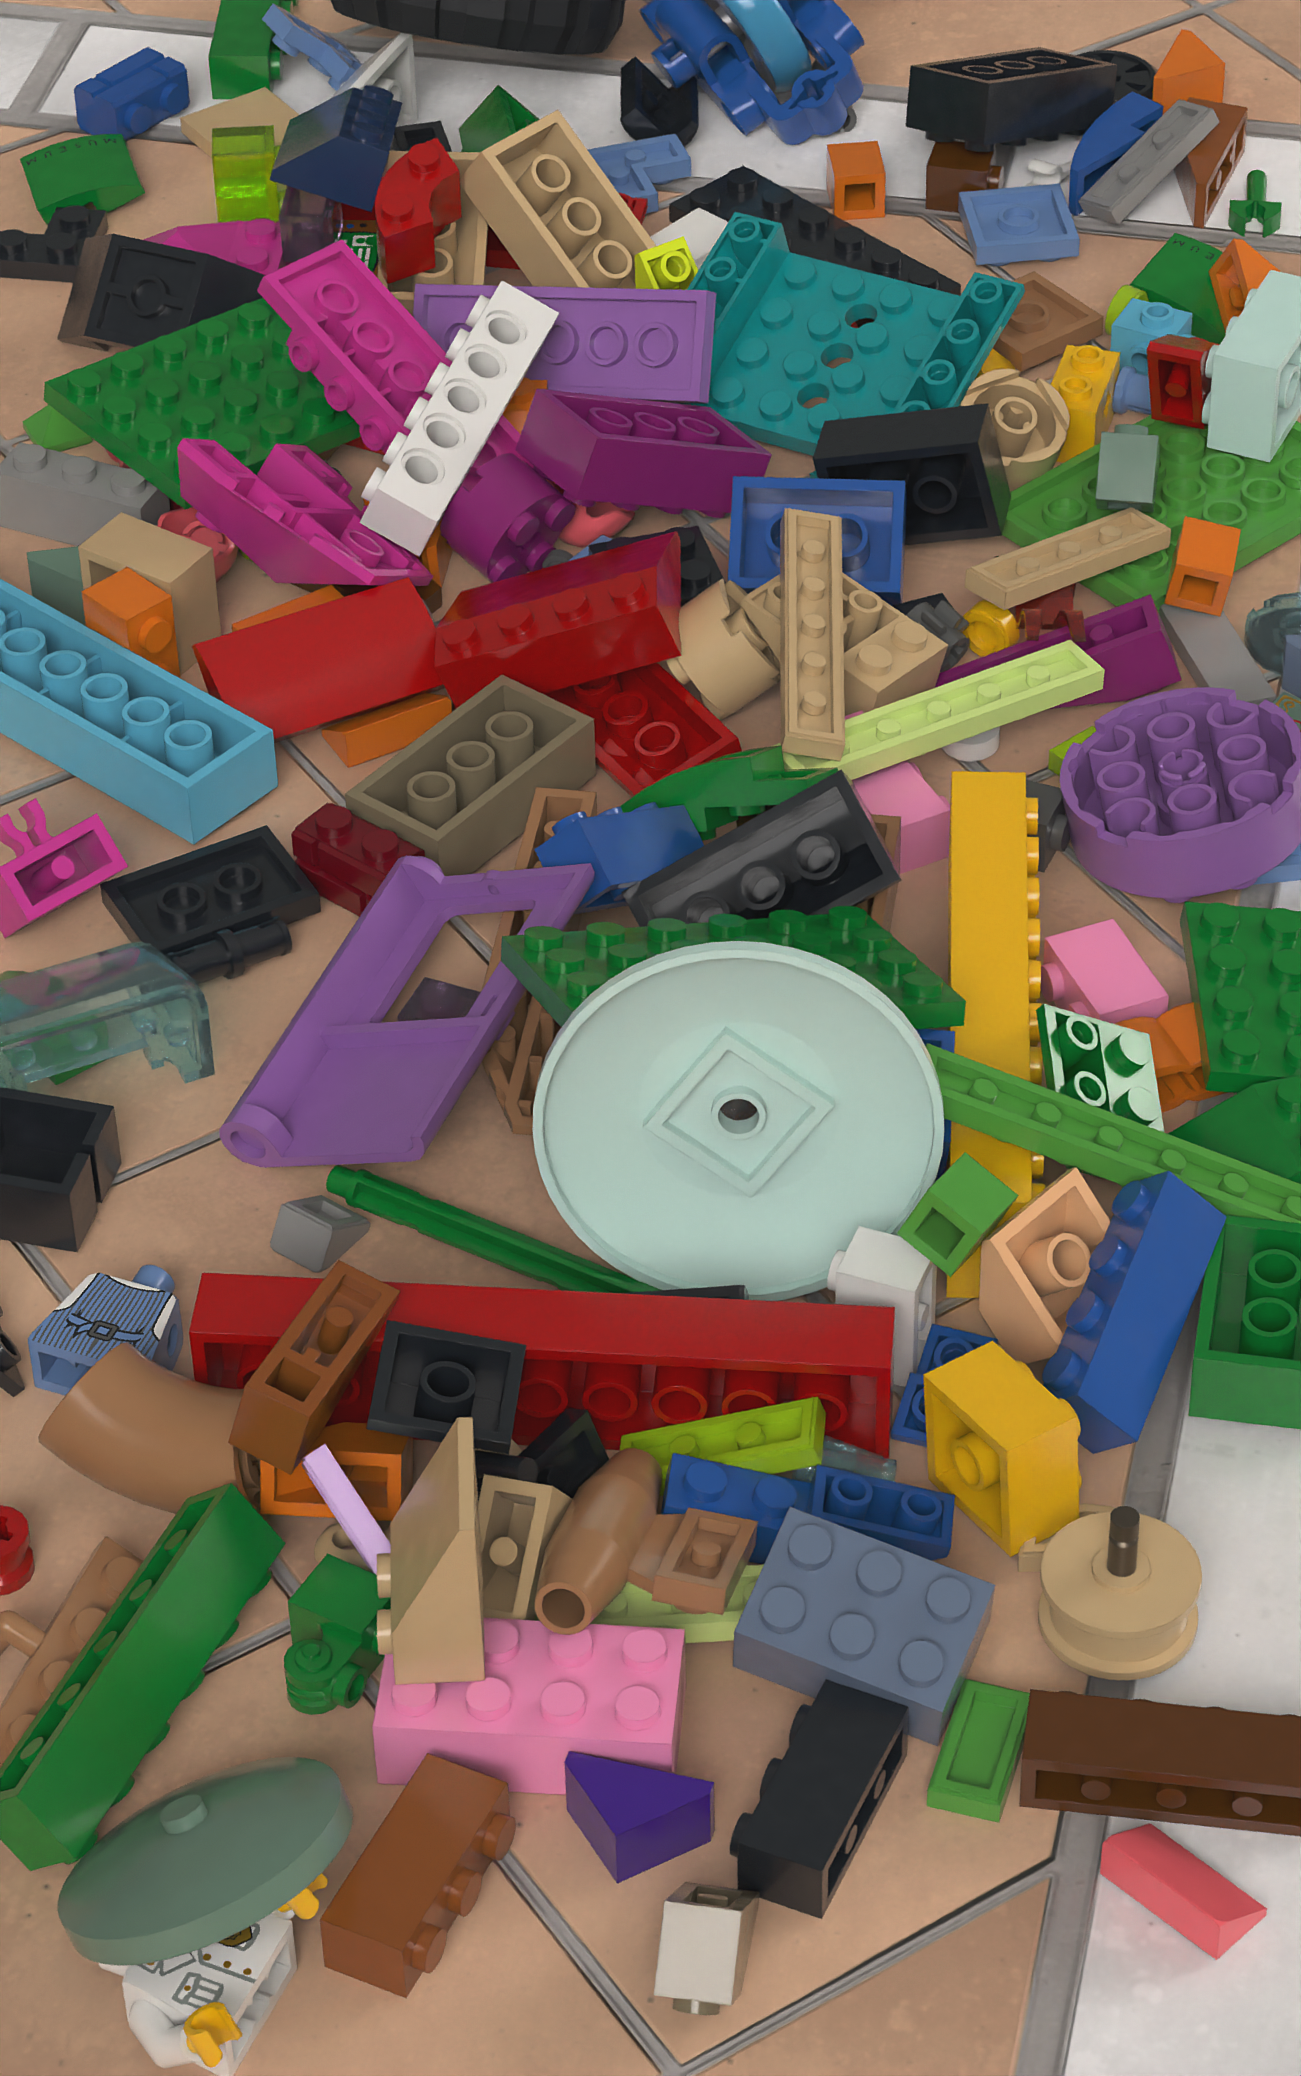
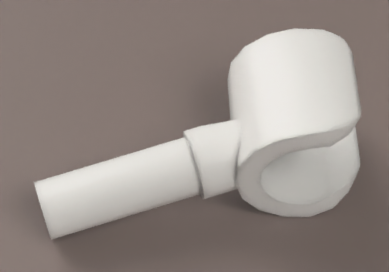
M1032 159L1028 164V169L1035 171V175L1026 186L1061 184L1062 179L1070 175L1072 161L1056 165L1039 159Z

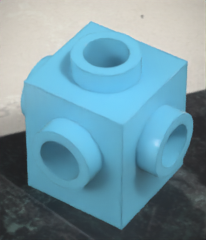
M1132 298L1114 321L1111 328L1110 351L1120 352L1119 373L1123 367L1130 366L1135 367L1138 374L1148 376L1147 347L1149 342L1167 334L1187 338L1196 337L1191 335L1192 313L1174 309L1166 303H1151Z

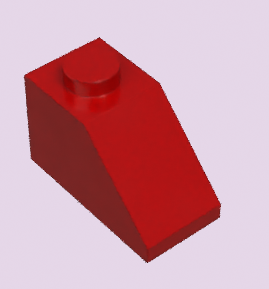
M1167 334L1149 342L1147 347V364L1152 419L1205 429L1206 424L1202 423V411L1206 397L1211 391L1212 378L1205 376V366L1211 347L1214 344H1220L1208 342L1198 337L1187 338Z

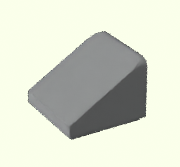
M322 1195L289 1201L281 1204L270 1247L273 1251L313 1272L319 1273L329 1268L368 1233L371 1223L361 1215Z

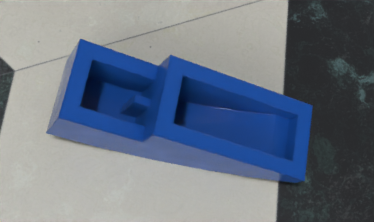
M1132 91L1110 106L1093 122L1080 140L1070 167L1068 208L1071 214L1077 216L1084 212L1078 201L1163 116V105Z

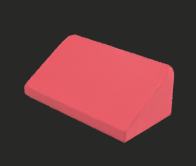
M1151 1823L1113 1834L1102 1843L1100 1874L1216 1960L1266 1916V1907Z

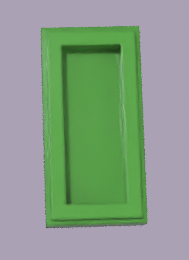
M969 1679L964 1680L927 1789L928 1807L1000 1822L1023 1750L1030 1693Z

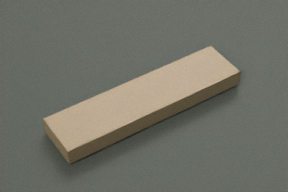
M1130 507L966 569L964 587L999 608L1006 610L1168 548L1171 529Z

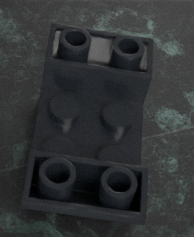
M112 233L86 238L57 339L61 342L105 352L109 351L110 345L131 349L155 340L160 336L196 324L201 320L209 319L240 307L245 303L263 298L257 292V289L265 275L210 254Z

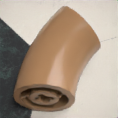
M129 1342L121 1343L110 1350L82 1376L57 1405L38 1436L39 1443L68 1466L104 1488L140 1504L176 1514L187 1498L232 1483L260 1514V1459L228 1443L244 1389L213 1386L189 1379L168 1370L148 1358ZM260 1514L265 1521L271 1516L269 1514Z

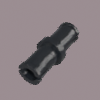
M279 916L269 918L268 921L233 933L229 929H223L212 933L210 941L176 953L172 952L164 955V972L170 986L175 988L177 993L222 975L227 979H232L243 975L245 967L279 955L289 954L292 950L291 936L285 922L280 920Z

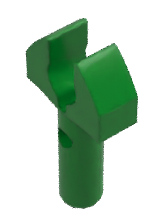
M1252 170L1247 175L1245 200H1230L1228 226L1243 237L1245 236L1246 223L1251 222L1252 218H1256L1259 223L1263 224V238L1280 229L1282 202L1266 201L1267 176L1261 170Z

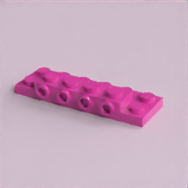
M343 240L263 276L257 292L292 329L286 345L289 347L288 352L292 364L301 372L311 371L324 386V395L328 404L336 411L346 410L359 424L360 436L369 449L373 451L381 449L386 454L398 431L406 436L410 434L411 430L403 425L418 398L422 397L427 401L431 399L432 395L424 391L439 363L442 362L449 367L451 366L452 361L445 358L446 352ZM503 415L461 484L469 492L482 479L475 471L499 455L512 453L532 469L534 468L532 463L516 451L521 434Z

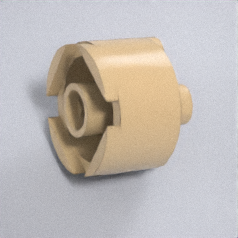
M997 369L976 378L965 393L966 395L961 401L960 406L988 403L1009 489L1012 492L1053 469L1066 441L1070 416L1063 398L1048 382L1039 377L1036 382L1019 377V370Z
M720 579L680 608L681 656L666 660L669 669L682 684H687L690 681L695 684L701 692V698L706 708L720 721L736 713L781 681L780 661L740 605L741 599L747 593L731 580L724 584V579Z

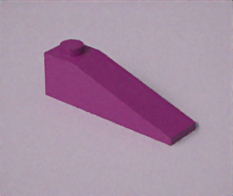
M1150 594L939 673L935 688L1070 639L1105 670L1103 689L1049 709L1127 701L1146 693L1159 691L1165 686L1182 681L1171 642Z

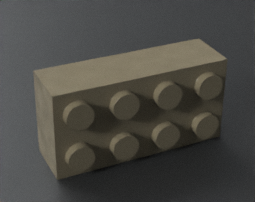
M501 674L346 792V808L352 814L382 829L390 830L398 837L423 849L425 857L437 863L442 869L444 876L472 874L524 833L536 787L578 790L596 775L594 719Z

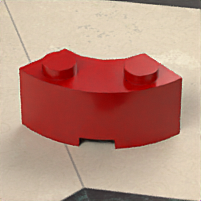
M438 138L411 147L406 154L391 166L378 187L375 198L378 260L382 275L387 284L436 268L434 239L445 226L462 218L460 170Z

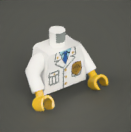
M323 1873L276 1911L244 1930L207 1947L174 1958L146 1964L118 1966L99 1963L101 1969L124 1976L122 1987L129 2027L156 2065L162 2068H170L195 2063L217 2076H233L297 1970L292 1921L289 1919L293 1918L295 1914L301 1919H310L315 1916L319 1908V1900L312 1892L327 1886L328 1879Z

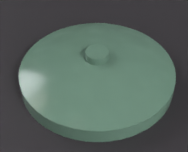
M302 1757L269 1758L236 1765L206 1775L149 1803L119 1823L93 1845L72 1869L63 1884L57 1908L60 1921L76 1951L83 1957L101 1964L118 1966L146 1964L174 1958L207 1947L265 1918L310 1885L334 1860L347 1840L353 1822L352 1805L335 1771L328 1765L314 1759Z

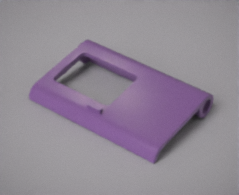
M422 856L398 858L219 1129L223 1145L242 1162L264 1168L412 1162L419 1160L425 1154L493 1042L499 1040L515 1015L514 1009L525 993L526 988L500 961L465 1017L381 1023L443 925L450 918L458 915L533 909L517 935H524V931L527 928L534 926H549L563 931L594 881L595 872L591 863L510 871L489 870L486 873L444 876L440 866L429 858Z

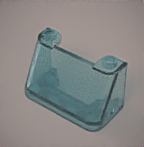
M144 942L128 943L0 981V1087L28 1092L27 1083L142 1048L152 1070L163 1067L164 1061L171 1062L176 1066L184 1083L215 1075L208 1004L205 996L194 978L151 944Z

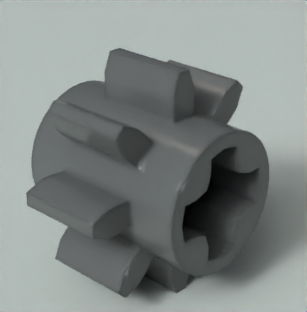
M941 600L934 609L929 603L923 602L915 606L906 615L948 644L940 672L951 669L961 660L970 644V640L962 633L969 626V622L948 603Z

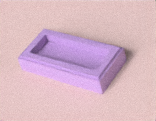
M323 1444L305 1456L301 1466L371 1573L377 1575V1554L391 1553V1544L326 1444Z

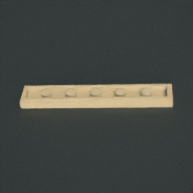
M784 508L780 523L782 752L841 761L845 748L841 517Z

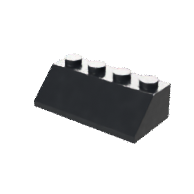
M841 769L621 893L639 927L648 926L650 920L656 918H673L688 924L708 922L709 917L716 914H734L745 919L769 918V914L776 910H794L805 915L828 914L829 909L832 907H855L897 884L902 879L883 837L855 785Z

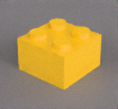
M994 1341L988 1342L923 1374L928 1480L941 1492L955 1495L954 1504L1002 1550L1012 1557L1019 1553L1020 1547L1024 1545V1542L1036 1537L1037 1544L1055 1535L1064 1526L1080 1518L1079 1489L1082 1486V1478L1078 1469V1437L1081 1433V1426L1076 1412L1066 1400L1062 1398L1057 1399L1035 1379L1025 1363L1015 1361Z

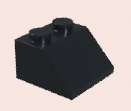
M387 1320L366 1429L442 1442L457 1418L473 1417L474 1447L476 1449L509 1454L526 1345Z

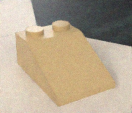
M473 1417L456 1419L391 1521V1553L377 1554L378 1597L391 1598V1609L377 1610L379 1655L393 1654L395 1685L485 1681L483 1568Z

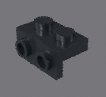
M636 56L621 67L620 121L628 135L637 141L676 133L682 145L686 146L694 138L699 127L697 78L694 76L678 89H675L673 86L668 88Z

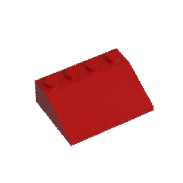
M677 531L461 591L436 627L434 668L456 709L501 674L544 694L681 656L679 632L681 553L680 537Z

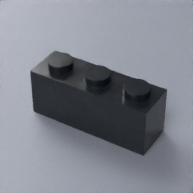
M825 1680L812 1706L806 1704L800 1706L791 1726L789 1735L790 1746L783 1759L774 1757L770 1761L761 1782L760 1801L753 1814L742 1813L734 1828L729 1851L731 1856L737 1857L738 1889L760 1892L759 1898L819 1919L823 1918L907 1756L908 1706L829 1680Z

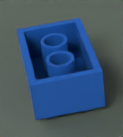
M733 476L728 581L735 582L749 594L780 574V523L784 508H791L841 517L842 572L869 591L877 594L889 605L903 603L907 511L905 481Z

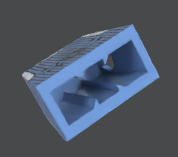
M155 1265L142 1266L132 1281L102 1273L88 1275L27 1339L35 1387L66 1396L71 1388L96 1362L110 1350L125 1342H129L148 1358L173 1371L183 1345V1330L179 1299L172 1294L175 1289L172 1277L165 1270Z

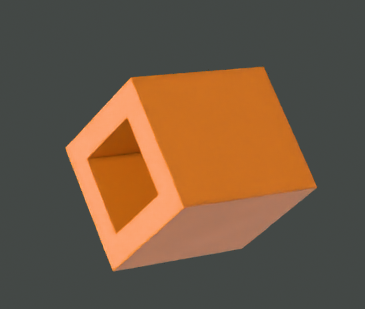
M878 141L827 144V192L832 214L842 220L884 218L886 173Z
M1185 516L1172 558L1164 604L1220 617L1233 578L1241 529Z

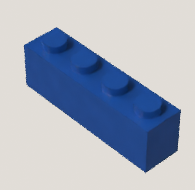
M1170 1171L1140 1181H1132L1125 1185L1115 1197L1112 1204L1113 1217L1103 1241L1098 1244L1091 1254L1089 1260L1091 1270L1082 1292L1067 1312L1066 1324L1068 1326L1057 1352L1050 1358L1043 1370V1386L1057 1399L1062 1398L1072 1406L1081 1426L1078 1443L1093 1454L1138 1441L1227 1218Z

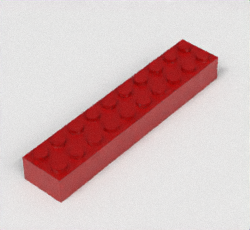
M202 1272L189 1328L194 1379L213 1386L244 1389L246 1383L324 1278ZM384 1282L400 1291L398 1300L325 1425L326 1427L342 1422H368L387 1320L526 1345L512 1440L517 1445L528 1446L567 1408L588 1410L605 1450H620L622 1435L818 1396L826 1412L822 1461L889 1465L893 1412L895 1307ZM413 1437V1440H425Z

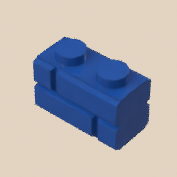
M146 47L96 74L95 78H89L75 86L74 98L77 124H79L81 130L91 135L122 134L125 140L128 141L188 107L190 99L187 69H185L183 63L171 57L164 58L162 53Z

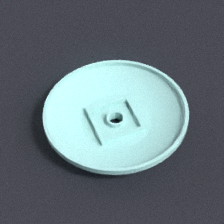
M748 941L709 942L661 953L629 967L591 993L573 1011L561 1027L546 1054L539 1073L534 1097L532 1127L535 1155L540 1175L548 1194L565 1222L594 1253L635 1280L661 1290L745 1285L749 1294V1300L762 1301L792 1299L826 1288L829 1268L835 1253L838 1250L847 1251L859 1226L899 1236L897 1232L936 1180L942 1158L945 1132L943 1098L938 1075L931 1056L918 1032L903 1012L885 994L849 969L819 955L793 947ZM744 1099L751 1102L757 1108V1112L748 1119L733 1120L726 1117L720 1108L730 1100Z

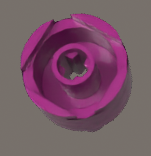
M512 453L499 455L475 471L482 479L470 492L464 486L460 487L447 506L440 527L441 535L447 540L446 543L490 583L542 569L546 556L552 550H556L553 547L563 528L571 521L576 511L575 505L524 461H521Z

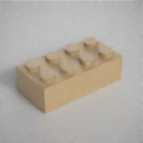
M559 110L548 114L481 151L460 178L461 187L533 286L635 289V255L656 247V244Z

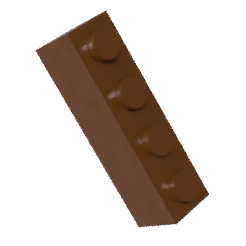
M1030 1689L1022 1753L1019 1806L1301 1837V1716L1227 1710L1222 1707H1198L1159 1703L1146 1699L1130 1700L1082 1695L1070 1691L1053 1692Z

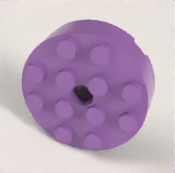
M1212 687L1175 689L1148 695L1119 706L1094 721L1096 732L1082 744L1073 742L1062 761L1059 780L1074 853L1088 873L1106 885L1120 891L1146 897L1163 898L1170 903H1182L1197 896L1214 894L1229 889H1244L1253 885L1258 877L1283 862L1301 843V732L1294 720L1283 709L1266 699L1259 705L1237 700L1235 690Z

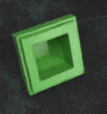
M47 405L23 421V428L33 444L40 445L46 449L61 452L93 442L88 434L50 405Z

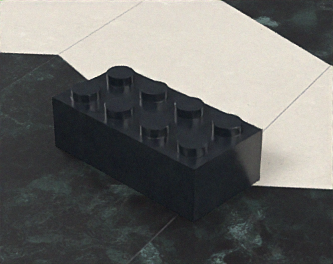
M1035 47L911 65L905 127L925 131V139L930 141L953 142L956 139L965 141V149L979 152L994 151L995 144L1026 146L1028 138L1040 141L1059 140V133L1083 136L1093 122L1113 105L1117 64Z

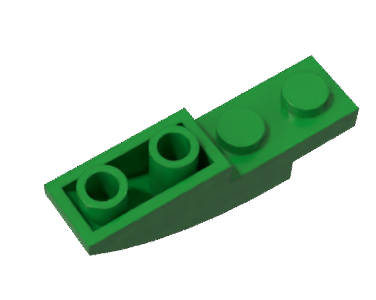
M782 746L753 748L727 754L667 776L643 789L620 807L625 813L652 802H656L658 808L684 805L702 841L717 837L716 828L739 820L738 816L765 812V805H778L838 772V767L785 770Z

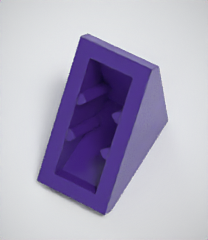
M568 1752L564 1762L567 1811L617 1884L711 1842L715 1831L714 1782L581 1753Z

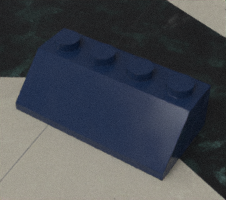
M365 85L363 90L352 87L296 116L289 121L269 180L372 212L402 102L393 100L394 95L388 90Z

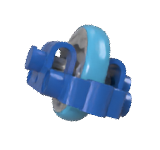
M651 0L639 9L640 15L647 26L662 43V45L651 52V57L669 83L675 89H678L695 76L698 85L745 136L763 122L771 128L781 141L789 145L800 144L813 134L821 136L832 134L844 125L847 118V108L854 104L864 91L862 80L850 55L865 44L864 39L850 18L833 0ZM809 53L826 71L811 70L812 64ZM792 90V97L783 104H780L773 92L785 93Z

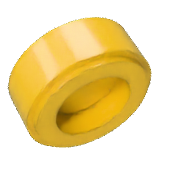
M987 600L978 601L962 616L969 622V626L962 633L970 640L969 648L981 657L1016 645L1019 640L1020 630L1013 614L1008 609L1003 610Z

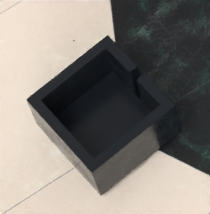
M0 1087V1239L78 1252L97 1214L96 1202H103L121 1165L114 1106Z

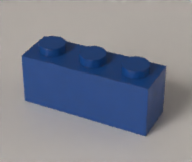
M652 802L625 813L621 807H614L594 817H588L584 811L569 815L552 827L554 836L534 850L543 867L591 863L595 872L594 881L574 914L628 906L621 893L622 891L705 845L684 805L658 808L656 802Z

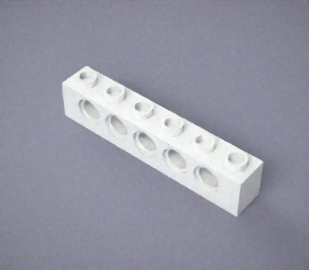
M504 281L500 282L491 299L480 295L465 324L473 328L472 331L469 333L462 328L459 330L445 355V358L452 361L451 366L449 367L442 362L439 363L424 391L432 395L431 399L427 401L422 397L418 398L403 425L411 430L410 434L406 436L398 431L382 460L390 465L389 469L386 472L377 467L363 490L361 497L370 503L360 524L415 555H421L442 519L451 499L459 490L540 351L559 312Z

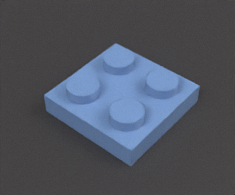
M1060 183L959 192L958 211L976 265L1004 266L1010 262L1031 260L1053 262L1065 257L1079 256L1080 238Z

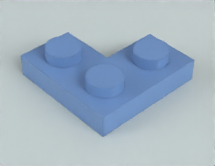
M274 3L262 18L276 34L272 41L279 48L293 57H297L300 52L309 56L307 61L318 71L331 77L328 84L336 91L362 65L343 43Z
M676 133L588 149V152L618 193L634 198L648 199L646 213L658 211V193L653 184L663 185L672 182L674 179L691 176V158Z

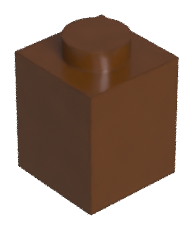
M935 141L926 165V209L959 213V192L1002 189L1004 167L996 166V145L994 151L979 152L965 149V142Z

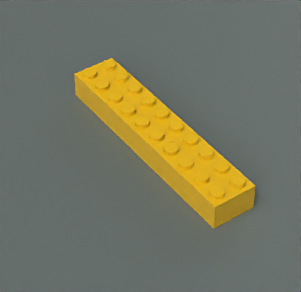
M951 771L948 860V985L966 1000L964 1026L948 1027V1031H955L954 1053L1042 1086V1049L1037 1047L1038 1042H1040L1036 1013V1010L1042 1005L1037 1003V999H1040L1041 960H1036L1040 953V919L1036 918V915H1039L1040 882L1039 877H1035V875H1038L1039 837H1027V835H1037L1038 798L1026 797V772ZM951 1121V1142L947 1157V1170L965 1152L1019 1195L992 1231L993 1233L1045 1189L1044 1183H1032V1179L1043 1177L1044 1156L1017 1145L999 1141L988 1134ZM981 1246L951 1277L946 1274V1298H979Z

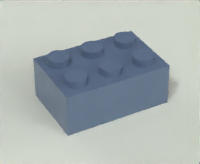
M789 1507L735 1628L733 1667L812 1698H816L825 1680H829L908 1706V1735L938 1746L958 1699L961 1687L968 1675L990 1622L996 1585Z

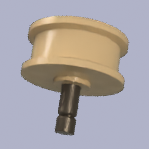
M1119 1506L1113 1511L1095 1513L1072 1521L1059 1530L1047 1544L1041 1560L1040 1579L1043 1591L1039 1600L1038 1622L1044 1641L1059 1659L1070 1667L1097 1678L1136 1680L1151 1677L1168 1670L1188 1653L1196 1638L1198 1628V1607L1196 1603L1201 1591L1202 1569L1195 1549L1180 1532L1161 1520L1139 1514L1132 1507Z

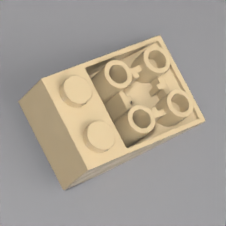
M842 572L845 716L861 710L866 713L935 688L948 644ZM779 574L741 599L740 605L780 661Z

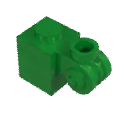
M327 1553L288 1600L292 1646L287 1649L284 1656L287 1698L294 1709L309 1715L326 1713L333 1710L337 1705L349 1709L359 1701L365 1690L368 1678L385 1656L378 1653L377 1610L391 1609V1598L378 1597L376 1574Z

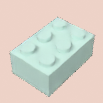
M1270 270L1258 289L1252 288L1249 291L1244 310L1240 316H1233L1230 319L1225 338L1221 344H1214L1211 347L1205 366V376L1212 378L1211 391L1206 397L1202 411V423L1208 424V448L1270 463L1300 416L1301 276Z

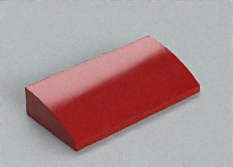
M409 577L196 643L192 646L209 695L272 729L274 743L381 709L423 693H431L445 688L434 668L436 627Z
M658 662L544 693V695L594 719L595 762L631 797L667 776L718 757L742 751L738 737Z

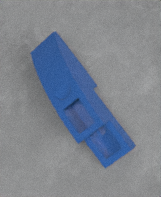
M672 1453L666 1474L661 1514H685L689 1507L758 1521L756 1544L748 1561L758 1564L765 1563L789 1507L932 1561L947 1558L950 1552L955 1495L821 1465L816 1466L811 1483Z

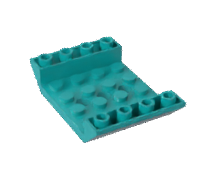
M734 212L687 290H708L716 293L708 404H677L711 407L753 440L814 456L824 421L959 407L966 395L965 393L976 378L1025 293L1024 284L974 272L963 293L959 296L790 253L782 223ZM862 318H872L875 320L874 322L862 325L860 328L851 327L852 323ZM844 357L851 359L850 362L840 364L836 368L827 367V364L836 358ZM821 397L828 399L825 403L817 404L812 408L802 407L805 402L812 398Z

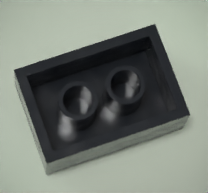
M988 403L824 421L813 457L817 477L820 479L905 481L907 494L905 545L1002 536L1011 493Z

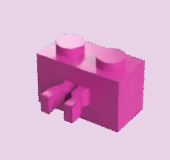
M36 798L18 809L26 820V832L15 828L8 813L0 817V841L10 847L16 855L15 859L0 866V931L4 938L96 888L100 883L106 882L128 867L98 814L87 818L55 837L50 836L46 830L45 814Z

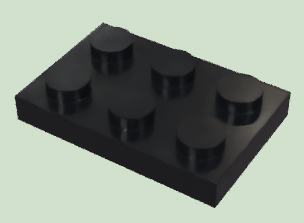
M267 825L100 883L102 903L152 972L164 968V955L172 952L176 953L210 941L212 933L229 929L233 933L268 921L269 918L279 916L280 920H283L288 925L299 919L321 912L319 892Z

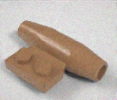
M635 1448L623 1449L612 1456L580 1486L546 1546L534 1603L536 1615L546 1628L555 1633L563 1635L579 1633L622 1592L627 1581L651 1593L652 1601L674 1605L685 1613L706 1614L710 1612L723 1615L755 1548L758 1521L689 1507L685 1514L657 1515L662 1485V1470L659 1463L652 1455L643 1450Z

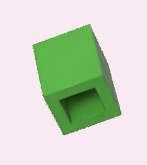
M964 1152L927 1190L897 1234L951 1277L982 1245V1241L992 1233L1019 1195Z

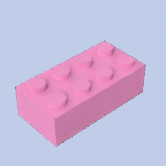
M484 1618L485 1681L395 1685L393 1654L384 1656L372 1725L377 1784L407 1785L427 1753L507 1782L508 1792L566 1795L564 1762L569 1751L674 1774L677 1772L686 1692L685 1629L589 1624L579 1633L563 1635L549 1630L540 1621Z

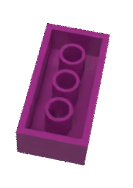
M536 389L516 447V451L534 465L533 469L544 479L554 481L564 490V497L575 504L594 507L596 501L608 502L630 511L639 510L640 505L654 506L661 511L675 515L682 514L684 509L698 510L714 518H725L726 513H731L733 476L764 477L772 456L771 453L711 407Z

